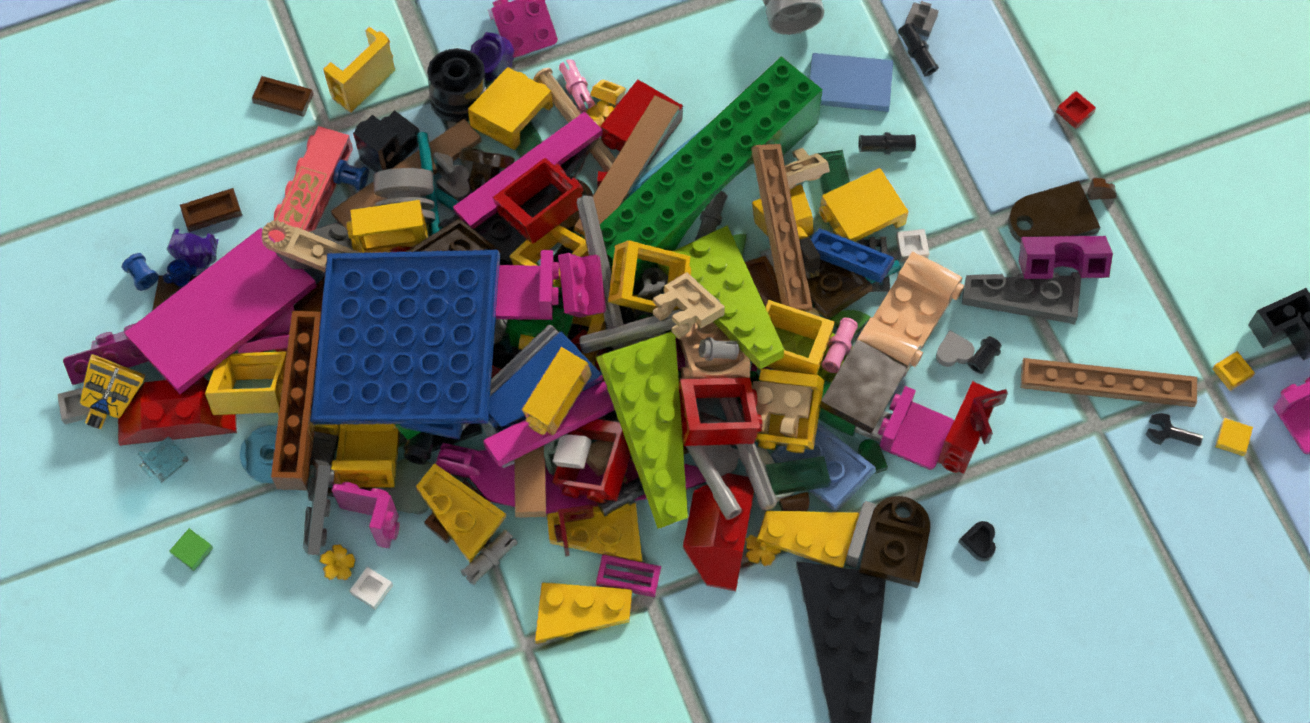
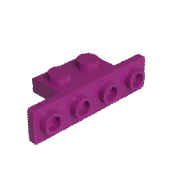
M134 324L126 326L123 329L124 331L120 333H102L95 337L96 340L92 341L91 349L64 357L63 363L71 384L76 385L85 381L88 363L92 354L127 368L149 362L124 334Z

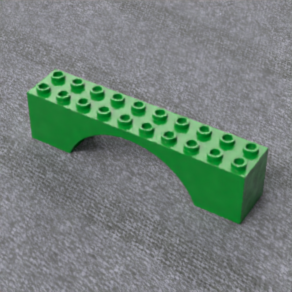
M783 57L775 61L600 224L611 273L615 245L628 240L668 251L676 250L688 229L713 198L737 175L754 164L752 147L755 145L780 144L782 155L784 156L818 124L823 89ZM637 258L632 295H638L643 272L648 268L660 269L658 263Z

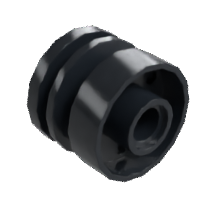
M459 48L444 50L435 55L429 62L427 69L431 108L437 116L446 121L456 123L463 119L469 121L468 108L486 90L484 64L476 54L469 50Z

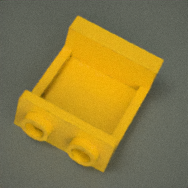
M371 27L365 30L369 46L349 66L342 71L330 62L323 69L331 98L350 113L395 71L394 56L391 53L389 38L383 32H376Z
M507 67L468 108L470 125L479 132L515 150L521 144L520 132L542 108L550 110L553 107L552 90L545 84L537 83L528 78L524 73Z
M881 168L822 195L819 208L821 218L825 223L829 222L833 229V234L854 242L891 224L896 229L905 225L909 212Z
M761 369L759 377L761 382L810 387L813 391L808 418H799L797 438L785 437L783 433H780L781 423L785 416L771 414L769 434L758 433L755 439L758 447L775 450L776 445L786 446V451L801 454L804 453V449L814 450L820 412L819 404L822 400L824 380L818 375Z
M340 424L336 460H332L331 468L334 470V484L342 485L343 482H349L359 487H395L400 431L395 424Z

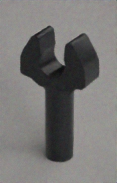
M1159 413L1152 415L1149 419L1150 423L1159 425L1163 429V431L1151 428L1147 430L1145 435L1153 443L1161 445L1164 440L1173 438L1200 447L1203 435L1174 427L1171 424L1170 415Z

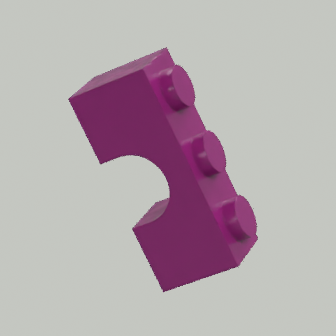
M1106 236L1021 237L1019 264L1024 279H1053V272L1056 267L1073 268L1079 272L1081 278H1109L1113 252Z

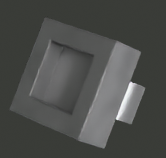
M923 1L920 4L913 2L905 24L913 23L918 34L929 37L939 10L931 8V4Z

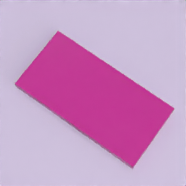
M259 228L124 332L126 338L179 394L183 393L317 287L315 280L304 269H291L275 252L263 245L261 240L262 228Z

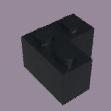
M394 110L389 116H385L381 120L371 115L366 121H362L357 125L353 135L360 161L377 173L392 169L405 160L419 146L417 134L420 131L418 127Z
M1307 288L1256 311L1248 326L1263 348L1288 337L1303 361L1310 358V293Z

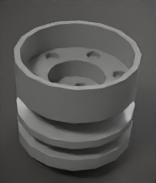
M763 0L766 6L769 26L774 32L779 34L791 35L804 32L813 28L824 17L822 0Z
M397 168L379 171L374 174V194L387 198L376 202L375 206L420 200L426 225L435 221V213L429 211L434 208V202L421 198L432 194L434 191L433 173L431 171L418 168Z

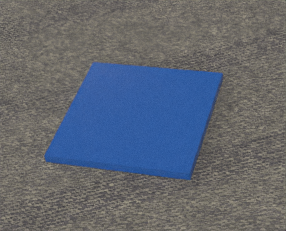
M499 251L327 253L310 422L312 424H488L500 265Z

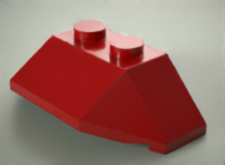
M204 377L200 378L181 394L167 380L144 382L118 419V444L122 446L237 433L236 414H212L205 394L209 381Z
M727 473L721 476V478L731 490L742 512L735 518L727 520L716 503L708 484L696 489L693 492L683 550L706 586L736 591L755 492L748 476Z

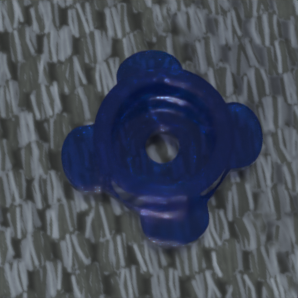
M177 259L168 264L167 273L163 275V280L167 284L174 283L183 288L189 283L191 277L197 273V269L194 265H189L187 261Z

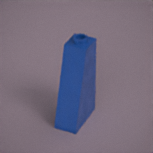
M560 332L490 396L488 422L494 428L500 425L505 430L527 419L522 409L561 347L588 362L592 375L582 391L604 380L603 375Z

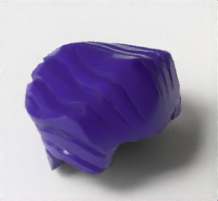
M486 32L482 38L475 41L471 46L470 51L476 54L484 64L486 81L496 80L507 67L511 68L513 65L514 49L507 38L495 33Z
M175 228L167 246V251L179 263L190 269L205 268L217 260L216 254L219 239H216L213 234L209 233L205 238L193 233L181 234L179 229Z

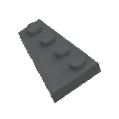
M1072 272L1071 276H1059L1058 273H1053V279H1024L1023 274H1018L1017 277H1004L1003 274L966 275L961 303L963 305L1070 324L1076 323L1081 286L1079 272Z

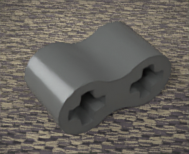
M658 268L646 269L641 277L637 297L653 301V298L664 294V285L667 284L665 272ZM638 309L633 310V313H635L636 316L643 314H653Z

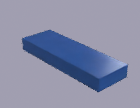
M821 228L816 231L805 247L806 254L879 283L883 281L894 265V257Z

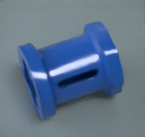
M340 160L335 168L333 181L336 184L345 183L354 186L356 190L360 191L367 184L369 168L364 166L358 168L348 165L345 160Z
M141 253L132 254L122 263L121 268L127 274H130L135 281L134 286L139 291L149 289L159 278L157 272L151 270L146 264V258Z

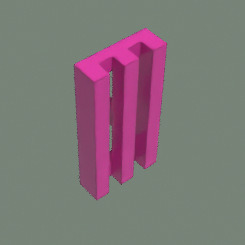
M602 554L596 586L630 589L632 593L655 598L661 566ZM608 564L643 571L647 573H652L653 578L637 575L634 573L606 568V565ZM604 576L651 585V587L604 578Z

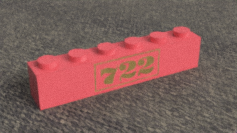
M318 126L315 134L311 135L308 139L307 151L304 157H301L297 162L293 181L290 180L287 183L285 198L282 204H278L275 209L274 221H283L287 225L295 228L298 227L308 232L316 230L337 185L333 181L335 168L340 160L348 161L353 150L349 135ZM272 230L268 233L275 242L282 241L285 238L284 234L279 230Z

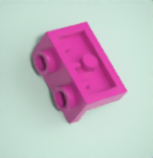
M570 253L558 255L564 313L579 318L605 313L606 306L600 256L579 257Z

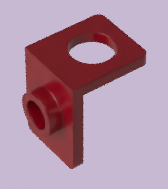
M1006 389L976 397L971 405V425L974 431H979L984 445L990 442L993 434L984 410L1004 404L1008 395Z
M592 504L558 509L560 524L554 525L557 543L563 542L565 557L570 556L565 523L594 518ZM584 512L582 514L572 515L574 513Z

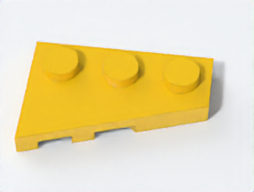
M435 463L416 485L419 494L469 563L473 561L506 518L505 512Z
M636 502L630 506L626 504L606 517L602 514L599 507L596 506L593 507L594 518L565 523L569 548L642 562ZM558 512L547 514L550 544L563 546V542L557 543L554 525L560 524ZM584 512L574 513L572 515L582 514Z
M766 511L756 541L760 543L765 542L766 545L826 566L843 568L860 513Z
M542 582L535 643H543L546 640L561 636L565 638L573 636L574 633L591 629L599 630L629 623L632 590Z

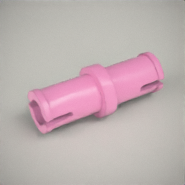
M572 59L566 60L570 70H567L564 62L559 65V70L567 83L566 89L573 96L578 110L586 112L585 101L589 109L595 105L587 89L588 83L584 77H581L575 61Z
M843 318L840 321L835 336H832L829 340V350L821 364L827 372L837 373L845 355L852 348L851 341L855 331L858 329V324L853 319Z

